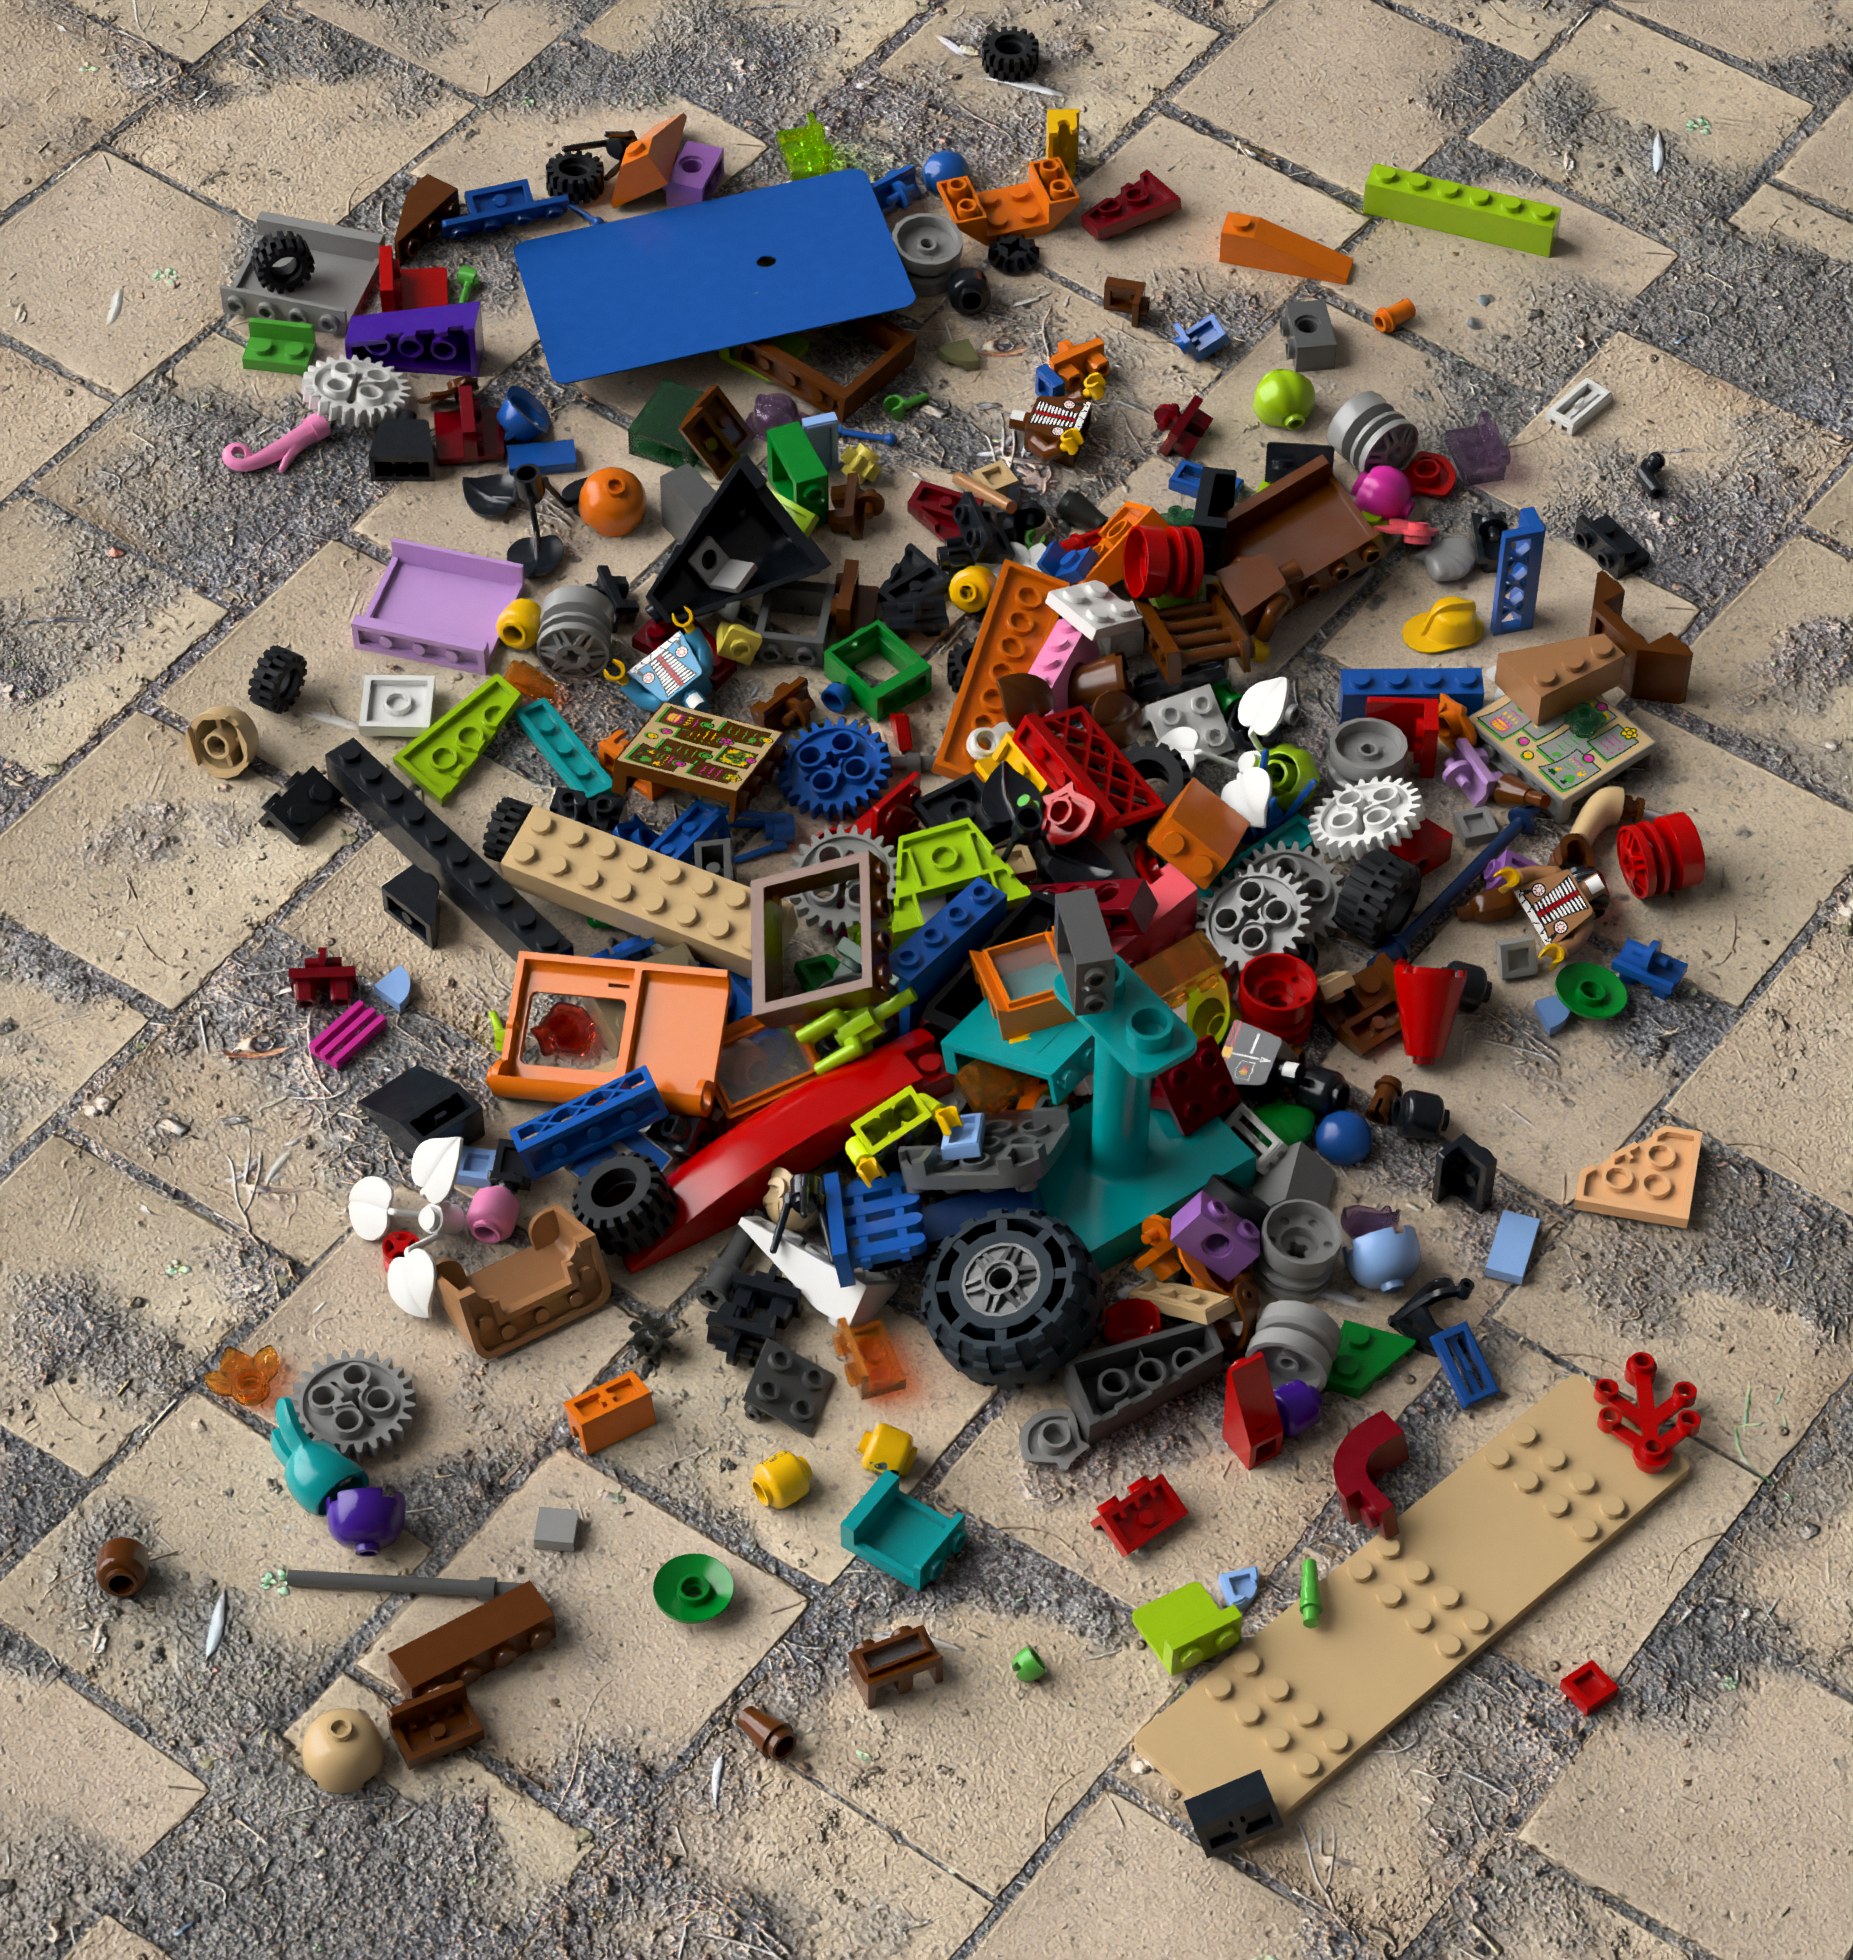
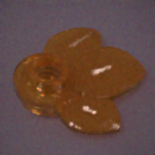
M271 1345L261 1348L253 1357L227 1346L220 1360V1370L204 1374V1382L212 1393L218 1396L233 1397L241 1405L255 1406L261 1404L270 1394V1381L279 1372L278 1354Z

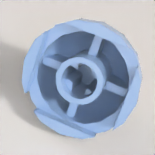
M1405 1225L1403 1226L1405 1233L1395 1234L1393 1227L1380 1229L1352 1240L1354 1248L1351 1250L1344 1246L1342 1254L1351 1277L1359 1285L1368 1289H1382L1383 1294H1391L1404 1289V1282L1414 1276L1419 1268L1421 1259L1419 1240L1414 1227Z

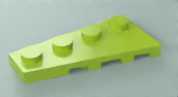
M496 673L393 756L394 765L443 807L522 702L521 693Z

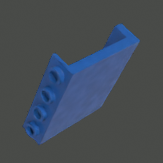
M977 877L889 955L891 972L899 978V993L912 987L918 996L917 1001L899 1011V1024L896 1026L899 1037L920 1028V1019L927 1003L961 970L962 965L970 958L969 950L977 951L989 940L992 931L1007 917V894L982 878Z

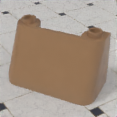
M558 1204L540 1211L530 1221L528 1234L531 1246L473 1274L466 1276L461 1264L452 1258H443L435 1261L437 1282L434 1295L471 1349L479 1356L487 1359L498 1357L601 1307L610 1297L611 1283L596 1234Z

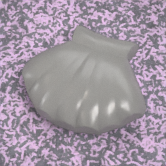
M1437 535L1432 536L1431 544L1426 545L1415 555L1417 559L1425 562L1431 578L1435 581L1460 579L1473 569L1477 561L1473 541L1461 536L1444 539Z
M1042 1410L1033 1415L1024 1424L1019 1433L1020 1457L1025 1462L1037 1465L1055 1464L1062 1471H1066L1071 1463L1090 1447L1087 1443L1080 1440L1076 1417L1071 1410Z

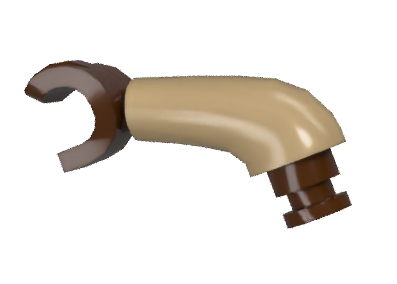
M1609 786L1599 789L1585 802L1570 833L1561 839L1558 846L1551 853L1547 866H1558L1562 869L1566 862H1572L1577 866L1585 865L1588 869H1594L1595 856L1591 846L1598 835L1609 825L1616 826L1619 820L1628 821L1629 818H1632L1633 823L1640 822L1645 809L1644 798L1637 797L1634 801L1632 796L1625 795L1623 787Z

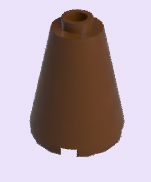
M1124 651L1114 652L1072 669L1068 684L1069 709L1082 703L1092 705L1099 695L1107 691H1120L1134 700V697H1132V683L1128 679L1127 672H1124L1129 670Z

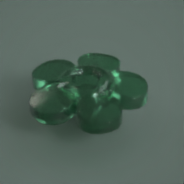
M1174 505L1168 508V513H1161L1160 515L1170 526H1178L1179 528L1182 526H1192L1194 509L1188 508L1182 511L1181 506Z

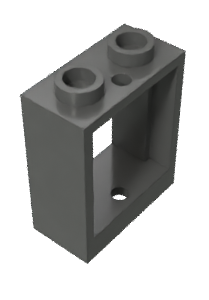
M798 580L770 589L769 592L764 593L755 630L756 633L762 635V643L755 654V661L824 668V651L828 649L834 618H830L832 597L836 598L835 584ZM772 612L820 617L816 637L768 632Z
M1094 888L1055 894L1054 948L1074 1015L1099 1014L1114 1010L1116 958Z

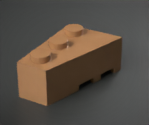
M1604 633L1499 653L1494 683L1536 726H1539L1621 685L1626 655Z

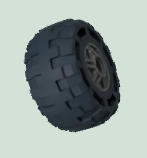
M1018 1207L1016 1212H1009L1007 1208L987 1211L988 1216L976 1221L972 1217L960 1224L959 1228L961 1231L953 1238L946 1236L937 1247L936 1254L938 1257L936 1261L929 1262L922 1281L925 1286L923 1297H921L922 1314L927 1324V1330L941 1354L957 1372L961 1371L971 1381L983 1386L998 1384L1001 1389H1023L1024 1384L1033 1382L1035 1386H1039L1052 1381L1051 1375L1077 1357L1083 1347L1089 1349L1098 1332L1096 1322L1100 1321L1101 1315L1104 1314L1105 1298L1101 1285L1103 1281L1096 1262L1082 1239L1062 1220L1055 1216L1053 1218L1048 1215L1043 1216L1040 1210Z

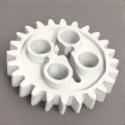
M340 355L337 361L329 356L327 357V363L317 360L316 366L309 365L308 372H304L301 394H303V402H309L308 408L318 409V416L328 414V421H334L338 418L341 419L342 425H346L350 421L354 423L355 427H359L361 422H365L369 427H373V422L375 421L380 424V421L384 419H396L399 412L408 410L411 387H408L409 380L403 379L402 372L394 373V366L384 368L383 361H378L374 364L371 363L370 357L362 361L358 359L357 355H353L352 360H347L345 356ZM359 378H362V380H360L359 383H358V388H357V392H356L355 401H354V403L350 404V401H352V400L354 399V394H355V391H356L357 381H358Z
M1375 776L1370 783H1365L1361 779L1358 785L1354 787L1348 783L1345 784L1346 790L1343 792L1338 790L1332 791L1334 795L1332 799L1323 798V806L1314 807L1315 815L1309 816L1311 824L1308 825L1315 848H1319L1321 853H1329L1331 859L1341 855L1342 861L1347 860L1351 855H1355L1357 861L1362 858L1363 854H1367L1375 848L1379 847L1389 851L1388 846L1392 844L1399 847L1402 845L1401 838H1412L1411 830L1421 828L1419 821L1425 820L1423 812L1426 809L1419 789L1414 788L1412 782L1405 784L1403 778L1393 782L1391 776H1387L1382 782H1379L1378 777Z

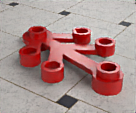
M1637 1352L1628 1358L1624 1378L1636 1389L1638 1407L1618 1394L1619 1386L1615 1381L1600 1379L1595 1385L1594 1399L1598 1403L1608 1405L1609 1407L1600 1410L1597 1426L1602 1432L1612 1434L1633 1449L1632 1457L1638 1469L1648 1474H1657L1670 1464L1672 1460L1671 1449L1685 1438L1695 1436L1699 1432L1701 1424L1700 1415L1692 1410L1681 1411L1683 1408H1689L1695 1404L1697 1388L1689 1382H1678L1674 1386L1672 1396L1655 1409L1652 1384L1655 1381L1657 1364L1650 1354ZM1681 1411L1678 1414L1676 1426L1659 1437L1658 1428ZM1622 1416L1641 1429V1436L1622 1424Z

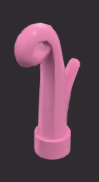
M317 412L303 419V423L254 455L250 448L243 443L235 442L229 444L222 452V460L232 470L248 472L282 459L278 469L280 473H284L300 452L311 443H317L331 435V430L326 419L323 416H318ZM241 453L244 455V458H235L233 455Z

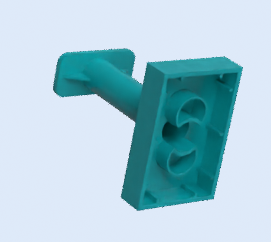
M1115 953L1114 1010L1099 1014L1075 1016L1095 1037L1093 1101L1070 1113L1073 1127L1072 1139L1052 1169L1043 1178L1038 1180V1186L1047 1211L1046 1215L1051 1218L1055 1216L1062 1220L1082 1239L1095 1260L1100 1274L1150 1245V1243L1144 1244L1141 1240V1235L1143 1234L1141 1227L1145 1218L1156 1214L1163 1218L1172 1219L1180 1209L1203 1190L1212 1174L1224 1176L1245 1189L1254 1185L1257 1156L1219 1116H1216L1188 1136L1180 1135L1170 1110L1150 1108L1151 1089L1155 1087V1077L1190 1058L1197 1049V1036ZM1061 972L1054 980V994L1074 1015Z

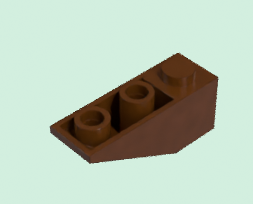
M426 174L407 191L394 238L395 257L400 260V266L410 257L415 256L418 250L430 239L437 236L441 230L443 220L458 216L460 213L458 188Z

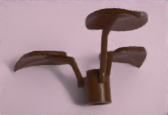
M1015 673L999 677L995 680L1001 695L1005 718L1015 731L1025 715L1036 712L1041 718L1053 709V692L1042 678L1027 673ZM1107 691L1096 698L1092 707L1093 719L1119 750L1127 748L1135 741L1142 726V711L1139 704L1120 691ZM1061 733L1054 734L1057 738L1060 739ZM1044 803L1042 809L1045 811L1046 804Z

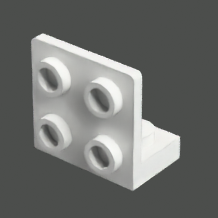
M1210 683L1149 704L1141 710V728L1152 724L1158 742L1166 733L1175 728L1190 727L1200 735L1197 749H1202L1219 756L1232 751L1235 747L1229 736L1228 728ZM1196 756V763L1207 760V758Z

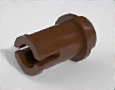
M1384 1075L1375 1082L1374 1089L1376 1092L1365 1113L1366 1117L1376 1123L1379 1114L1382 1115L1379 1124L1388 1123L1396 1098L1403 1095L1402 1082L1392 1075Z

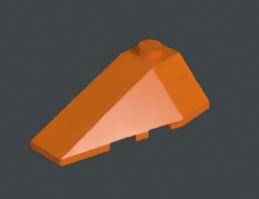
M684 112L657 124L626 148L611 200L613 208L668 185L687 119Z
M1234 212L1227 213L1221 231L1219 262L1347 285L1353 266V258L1261 217Z
M1126 501L1099 531L1098 534L1102 539L1098 545L1093 547L1099 557L1086 578L1069 586L1097 580L1109 587L1124 579L1123 552L1130 529L1133 526L1143 525L1160 526L1165 530L1170 525L1153 507Z

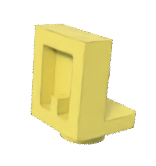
M721 620L716 630L717 655L750 666L762 643V635L747 629L741 624H731Z

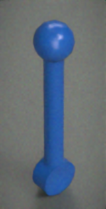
M569 202L568 208L591 222L592 226L604 223L601 217H594L572 202Z
M838 424V438L843 435L885 442L888 446H894L898 440L897 436L893 433L880 435L843 429Z

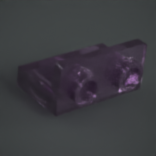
M1487 411L1479 413L1477 426L1447 430L1445 432L1444 441L1465 486L1504 480L1506 466L1511 461L1510 451L1507 445L1502 444L1498 426L1495 422L1492 423Z

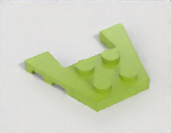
M969 817L899 836L894 920L892 921L894 940L897 941L911 937L925 924L918 901L964 889L977 877L982 878L986 882L990 881L994 887L1007 894V910L1018 907L1031 894V891L1017 879L1015 872L1008 863L1005 864L996 854L995 848Z

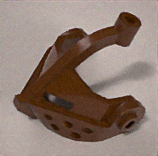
M1248 1269L1242 1270L1233 1279L1235 1286L1233 1289V1299L1242 1321L1229 1322L1220 1318L1213 1322L1224 1348L1223 1355H1232L1237 1358L1245 1357L1250 1340L1255 1335L1256 1324L1262 1307L1261 1302L1258 1300V1293L1251 1284L1254 1275ZM1235 1336L1237 1339L1233 1341L1230 1337Z

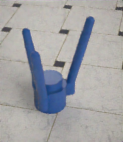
M1263 749L1259 768L1265 771L1268 768V749ZM1312 779L1285 814H1282V809L1276 805L1278 799L1272 797L1267 810L1266 828H1257L1258 834L1256 837L1259 839L1264 838L1291 819L1317 785V780Z
M716 807L714 812L729 816L730 808ZM748 810L746 813L742 812L739 817L759 820H736L734 824L728 823L729 827L764 828L765 841L772 840L773 843L736 856V864L775 851H787L786 843L795 842L793 814Z

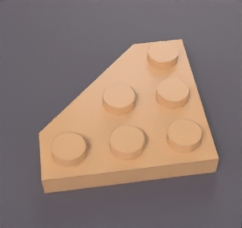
M1665 1125L1653 1131L1652 1137L1639 1144L1633 1142L1610 1154L1609 1160L1597 1166L1591 1164L1583 1168L1579 1173L1573 1209L1687 1229L1703 1132Z

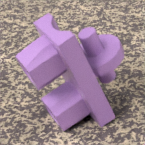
M1457 738L1455 752L1444 763L1446 769L1442 775L1443 781L1448 787L1460 786L1474 808L1483 807L1488 797L1494 796L1495 785L1503 775L1500 771H1489L1487 768L1489 755L1483 747L1473 748L1467 738Z

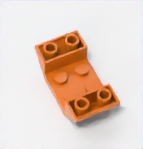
M1060 156L1030 162L1028 183L976 193L968 176L937 182V189L953 223L957 225L961 232L985 246L995 242L997 236L1006 238L1009 233L1017 237L1024 234L1025 238L1048 234L1080 203V197Z

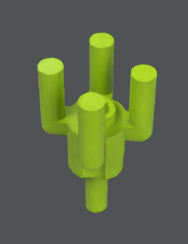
M909 987L892 997L890 1001H886L876 1008L870 1005L845 1012L839 1008H834L795 1032L798 1041L804 1045L809 1041L815 1044L833 1033L836 1041L842 1047L814 1064L816 1073L821 1076L873 1050L871 1041L887 1032L884 1020L917 1001L918 996L914 989Z

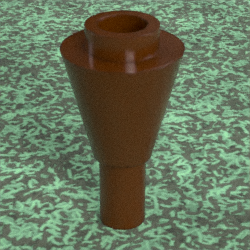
M1513 773L1504 774L1495 785L1494 798L1496 803L1502 808L1533 805L1546 809L1551 803L1549 795L1537 792Z

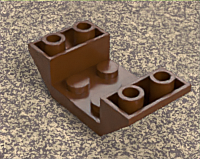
M1603 570L1598 572L1588 636L1604 633L1626 655L1622 683L1618 687L1630 698L1673 704L1684 703L1686 701L1693 652L1671 632L1651 643H1647L1645 638L1640 633L1634 631L1621 617L1625 590L1621 584L1613 580Z

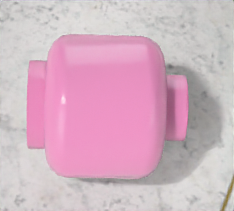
M489 1186L481 1188L475 1193L467 1212V1226L471 1230L472 1235L481 1242L493 1244L498 1241H504L514 1231L521 1211L520 1203L506 1187Z

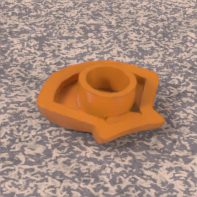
M1440 693L1439 739L1453 751L1456 749L1455 742L1457 738H1467L1472 747L1475 746L1477 733L1466 715L1467 708L1451 699L1447 694Z

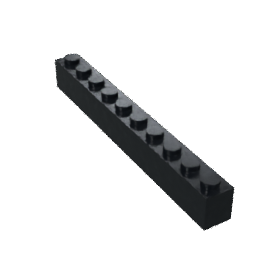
M354 737L325 754L328 780L344 795L343 798L412 864L418 866L425 873L429 872L434 875L439 882L440 890L516 963L519 951L574 956L573 944Z

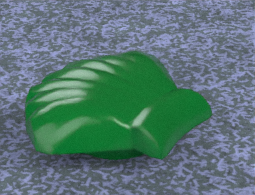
M1279 1097L1265 1106L1251 1110L1287 1146L1300 1141L1305 1143L1312 1135L1315 1115L1308 1108L1284 1104L1283 1100ZM1254 1126V1135L1269 1148L1272 1142Z

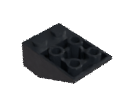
M419 1065L412 1067L357 1102V1106L411 1160L417 1147L428 1139L462 1137L463 1145L469 1146L485 1136L483 1107L460 1084Z

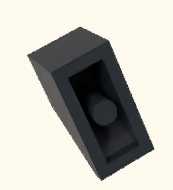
M413 864L381 887L383 907L386 913L433 950L438 946L441 909L440 885L434 875L429 872L425 873Z

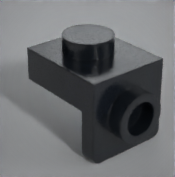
M499 1138L493 1170L488 1171L487 1179L493 1186L506 1187L515 1195L518 1194V1190L530 1191L532 1179L513 1140Z

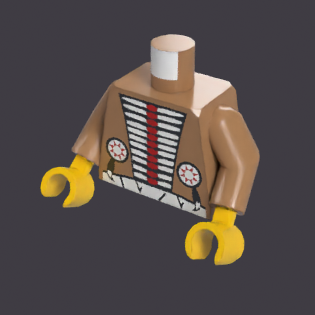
M1532 865L1517 869L1508 866L1500 869L1493 875L1494 878L1498 876L1504 877L1507 881V884L1498 889L1500 893H1506L1513 887H1517L1513 892L1545 945L1538 958L1550 956L1553 959V962L1547 968L1549 971H1554L1562 960H1566L1584 948L1594 929L1593 920L1596 918L1589 901L1607 892L1597 873L1579 883L1576 882L1569 869L1562 870L1558 866Z

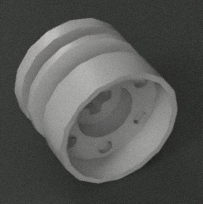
M1367 391L1352 397L1339 409L1329 426L1327 440L1330 445L1334 446V450L1339 455L1352 463L1356 470L1370 473L1374 467L1384 465L1400 470L1413 455L1418 444L1419 433L1416 426L1406 420L1405 416L1401 413L1396 412L1393 406L1381 395L1374 391Z
M578 585L557 588L545 597L541 607L540 629L538 631L536 647L537 658L543 667L553 674L565 678L578 679L594 676L606 667L610 658L611 635L614 622V607L608 597L596 589Z
M1304 1199L1282 1201L1271 1208L1263 1221L1260 1232V1255L1253 1261V1272L1258 1284L1268 1294L1281 1300L1303 1302L1313 1300L1324 1293L1331 1282L1335 1261L1338 1258L1342 1245L1343 1230L1337 1217L1327 1207Z

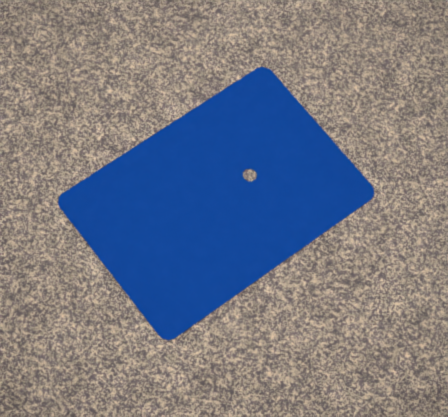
M860 169L842 170L526 240L514 248L515 259L551 377L560 384H570L896 311L911 306L916 300L914 290L895 243L892 240L891 233L868 176ZM764 257L776 259L775 264L769 267H761L757 265V262Z

